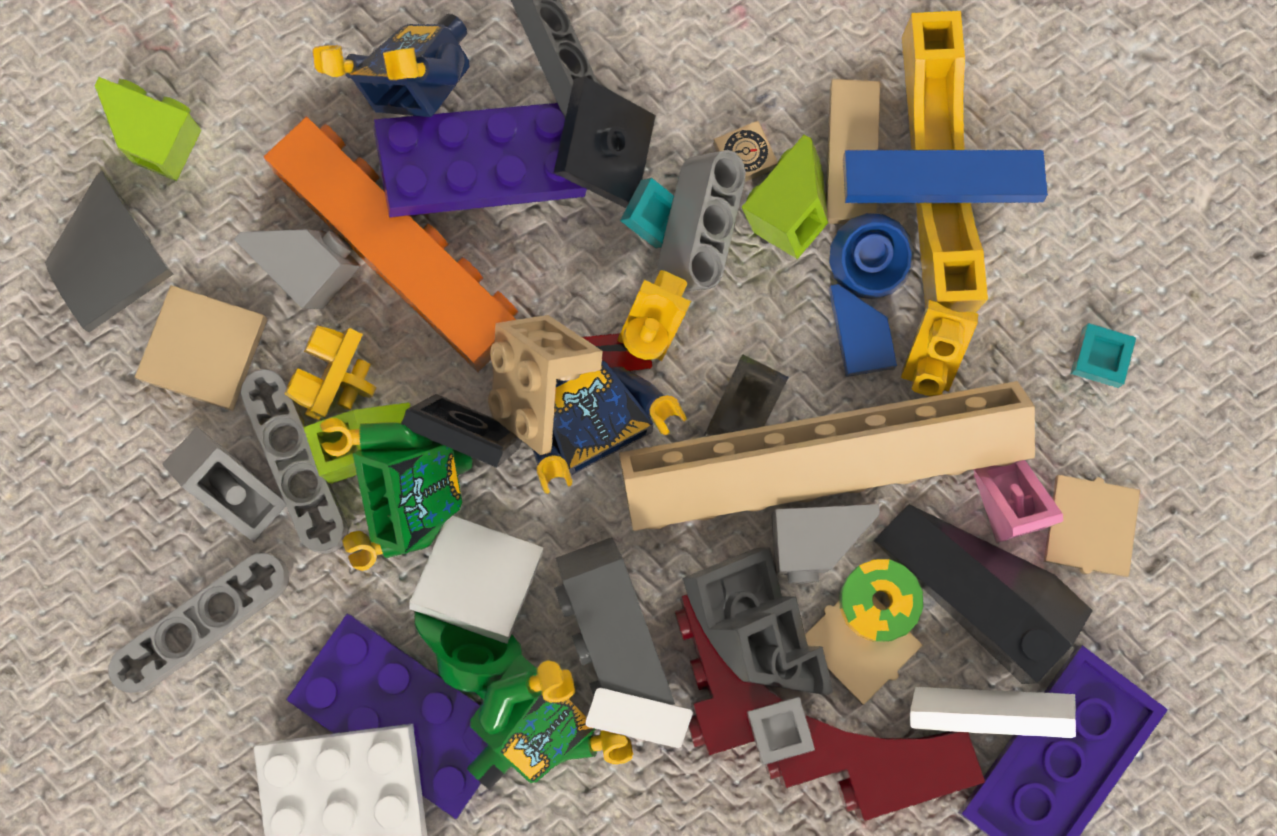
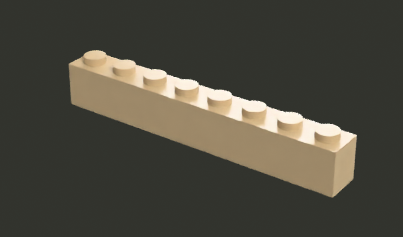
M1014 381L619 452L633 531L661 529L669 524L691 520H711L724 514L746 510L760 511L768 506L796 501L810 502L823 496L845 492L859 493L868 488L895 483L909 484L917 479L944 474L959 475L967 470L994 465L1008 466L1016 461L1035 458V405L1020 383Z

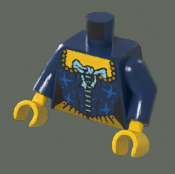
M448 13L437 24H407L402 26L369 56L349 54L346 60H343L342 46L323 45L314 47V66L317 72L331 77H340L346 74L356 84L375 113L432 117L470 67L469 59L459 45L468 34L467 28L457 16Z
M604 360L601 363L600 371L580 374V377L575 380L564 381L556 379L551 453L539 455L532 449L537 463V475L544 493H550L548 483L556 477H563L566 480L567 486H571L573 484L572 475L653 433L654 424L651 418L660 433L667 435L670 431L664 422L666 418L673 415L679 416L682 421H685L687 418L678 400L673 396H665L651 382L622 366L610 368Z

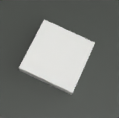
M452 516L443 524L410 600V610L507 644L543 555L544 547Z

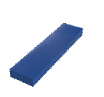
M845 150L843 155L845 203H1043L1048 196L1043 150Z

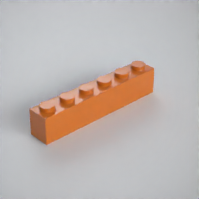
M306 116L263 158L279 179L327 226L344 238L352 247V250L470 366L479 372L491 360L490 351L492 344L495 343L496 323L516 320L514 316L518 313V310L499 291L493 296L490 295L479 284L483 280V276L467 259L462 257L456 262L444 250L449 245L448 242L429 223L421 228L410 215L389 218L385 192L376 184L380 179L378 174L361 157H358L353 162L342 151L346 144L331 127L324 124L319 129Z

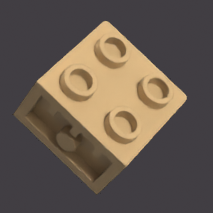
M549 315L496 323L495 343L492 344L490 351L493 365V384L488 396V405L491 415L539 455L551 453L556 379L564 381L575 380L580 377V374L600 371L602 350Z

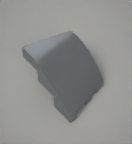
M102 170L94 178L45 261L50 277L63 300L81 327L89 333L174 275L152 245L148 235L130 212L129 206Z
M770 547L754 548L683 577L688 598L704 633L721 658L742 681L823 695L833 693L823 646H808L796 596L781 595Z

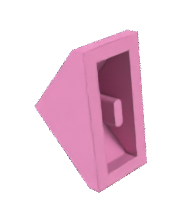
M1025 460L1016 461L1008 466L994 465L974 469V477L996 543L1044 530L1063 522V513Z

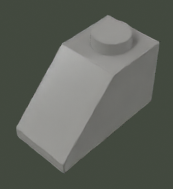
M308 229L240 232L234 239L302 309H324L361 266L349 254L352 251L349 243L332 230L328 232Z
M196 427L162 464L181 487L253 542L286 507L284 500L199 427Z
M879 504L776 509L771 515L776 574L788 575V584L819 582V573H826L831 570L880 515Z

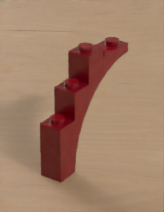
M683 595L680 598L682 608L674 611L682 639L692 638L698 658L690 660L697 688L699 691L708 688L711 697L691 704L694 715L691 717L688 729L694 747L704 745L706 753L710 756L754 742L746 712L784 700L773 694L763 684L742 681L729 668L704 633L688 595ZM807 715L805 717L815 750L765 764L770 780L779 777L781 786L785 788L842 771L844 779L837 781V787L846 812L854 810L856 817L862 821L985 783L969 732L948 731L919 738H877L846 732Z

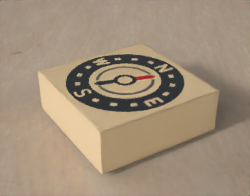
M759 121L719 136L713 141L716 152L730 150L740 156L746 171L745 182L773 171L778 164Z

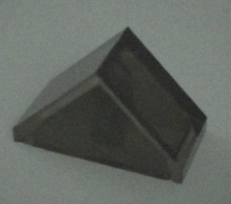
M742 354L704 436L708 437L764 427L789 377Z

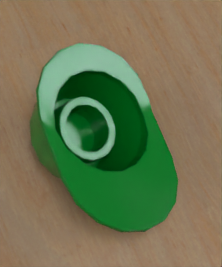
M416 611L414 613L416 629L421 638L436 654L438 672L441 678L454 689L475 692L484 699L488 686L492 682L500 680L519 654L522 655L521 644L512 634L506 644Z

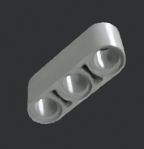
M724 150L689 157L683 163L680 170L658 260L657 272L659 274L660 270H664L684 279L688 283L684 291L714 288L723 276L746 175L744 163L734 151Z

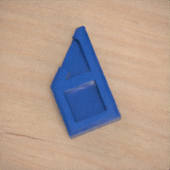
M839 284L830 285L828 290L845 376L850 377L895 369L897 362L888 318Z

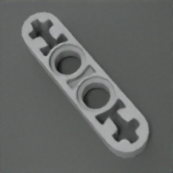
M266 369L254 371L247 376L242 384V401L297 534L304 546L310 550L321 554L333 553L343 546L342 540L348 534L347 522L331 484L318 474L303 428L306 424L298 405L284 394L288 384L279 374ZM266 382L272 388L278 387V391L272 394L275 407L281 413L288 408L290 413L272 417L268 406L261 400H255L254 398L261 393L259 385ZM263 418H271L264 424L262 422ZM281 426L295 427L299 436L296 446L288 452H277L272 445L274 432ZM301 471H312L317 477V489L307 498L295 497L291 491L293 477ZM325 498L328 505L318 507L320 515L324 521L328 523L335 522L336 528L329 532L331 540L327 543H324L318 537H311V532L317 529V523L313 514L309 511L302 516L300 514V509L315 507Z
M256 553L243 560L119 649L109 663V677L112 684L117 689L127 693L145 692L155 687L278 598L286 590L289 583V571L286 564L279 558L267 553ZM258 565L267 569L274 567L276 572L270 576L273 585L269 589L257 585L246 592L253 599V602L247 605L244 595L232 583L238 579L239 585L246 587L258 577L257 572L254 570ZM219 593L229 594L235 603L233 615L224 622L214 621L208 612L210 600ZM182 623L190 629L192 641L185 651L174 653L167 647L166 634L172 626ZM152 641L155 652L166 660L167 664L162 666L161 660H152L141 669V674L144 677L141 681L135 678L126 679L125 673L130 670L128 660L130 658L133 660H144L152 655L154 651L147 646Z

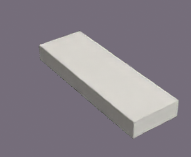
M915 687L910 711L911 728L1075 737V694Z

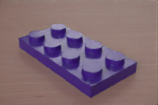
M558 103L434 114L432 117L406 116L374 119V135L389 218L585 197L587 189L553 173L565 117Z
M347 613L286 700L334 734L413 724L422 796L453 818L458 819L482 784L466 769L488 745L470 727L471 718L481 704L462 691L446 684L439 675Z
M1083 645L1076 646L1044 691V693L1075 694V737L1013 734L983 776L985 783L976 786L958 813L987 836H1080L1168 709Z

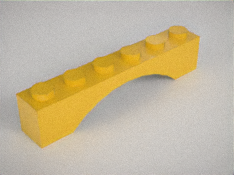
M961 11L911 13L901 37L911 150H965L963 121L965 50ZM916 203L925 309L928 301L932 300L952 311L976 313L988 300L984 251L977 233L971 203Z

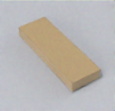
M831 80L826 176L828 224L844 225L851 218L866 213L876 214L877 203H845L843 155L845 150H878L880 81Z

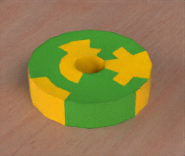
M873 559L857 566L845 578L839 593L840 611L846 625L858 636L872 642H889L907 635L918 623L923 610V591L916 576L904 565L890 559ZM877 591H882L889 597V606L886 610H879L873 604L872 598Z

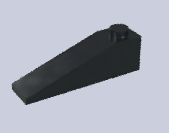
M910 504L873 540L892 560L909 569L916 576L920 586L1021 684H1037L1073 646L1093 611L1055 574Z

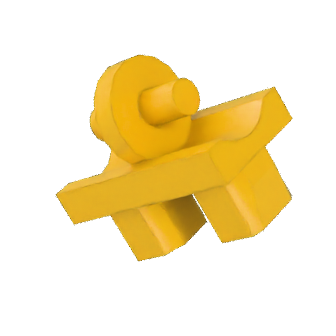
M664 270L659 271L654 284L644 280L617 341L623 343L627 350L637 358L645 360L658 359L662 361L691 303L690 300L682 297L688 283L684 279Z
M928 301L901 373L902 379L912 381L911 389L914 392L931 397L942 395L943 391H950L977 326L979 314L970 311H952L938 302Z
M318 325L314 328L304 352L328 363L322 377L319 378L297 368L284 392L293 401L307 408L304 415L317 421L321 417H326L339 386L344 389L337 404L348 410L352 409L357 395L367 398L373 397L376 387L365 380L371 366L370 363L357 359L351 374L346 372L361 340L362 333L348 328L343 333Z

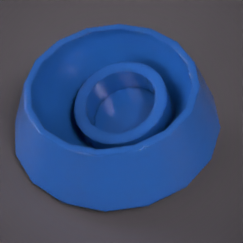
M866 213L851 218L837 231L830 246L829 263L835 280L858 298L878 299L893 294L906 282L913 268L914 247L909 233L898 221L885 214Z

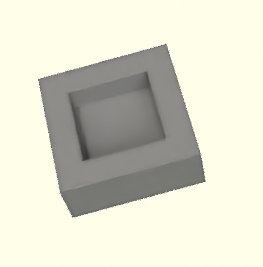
M800 697L746 712L762 765L815 750Z

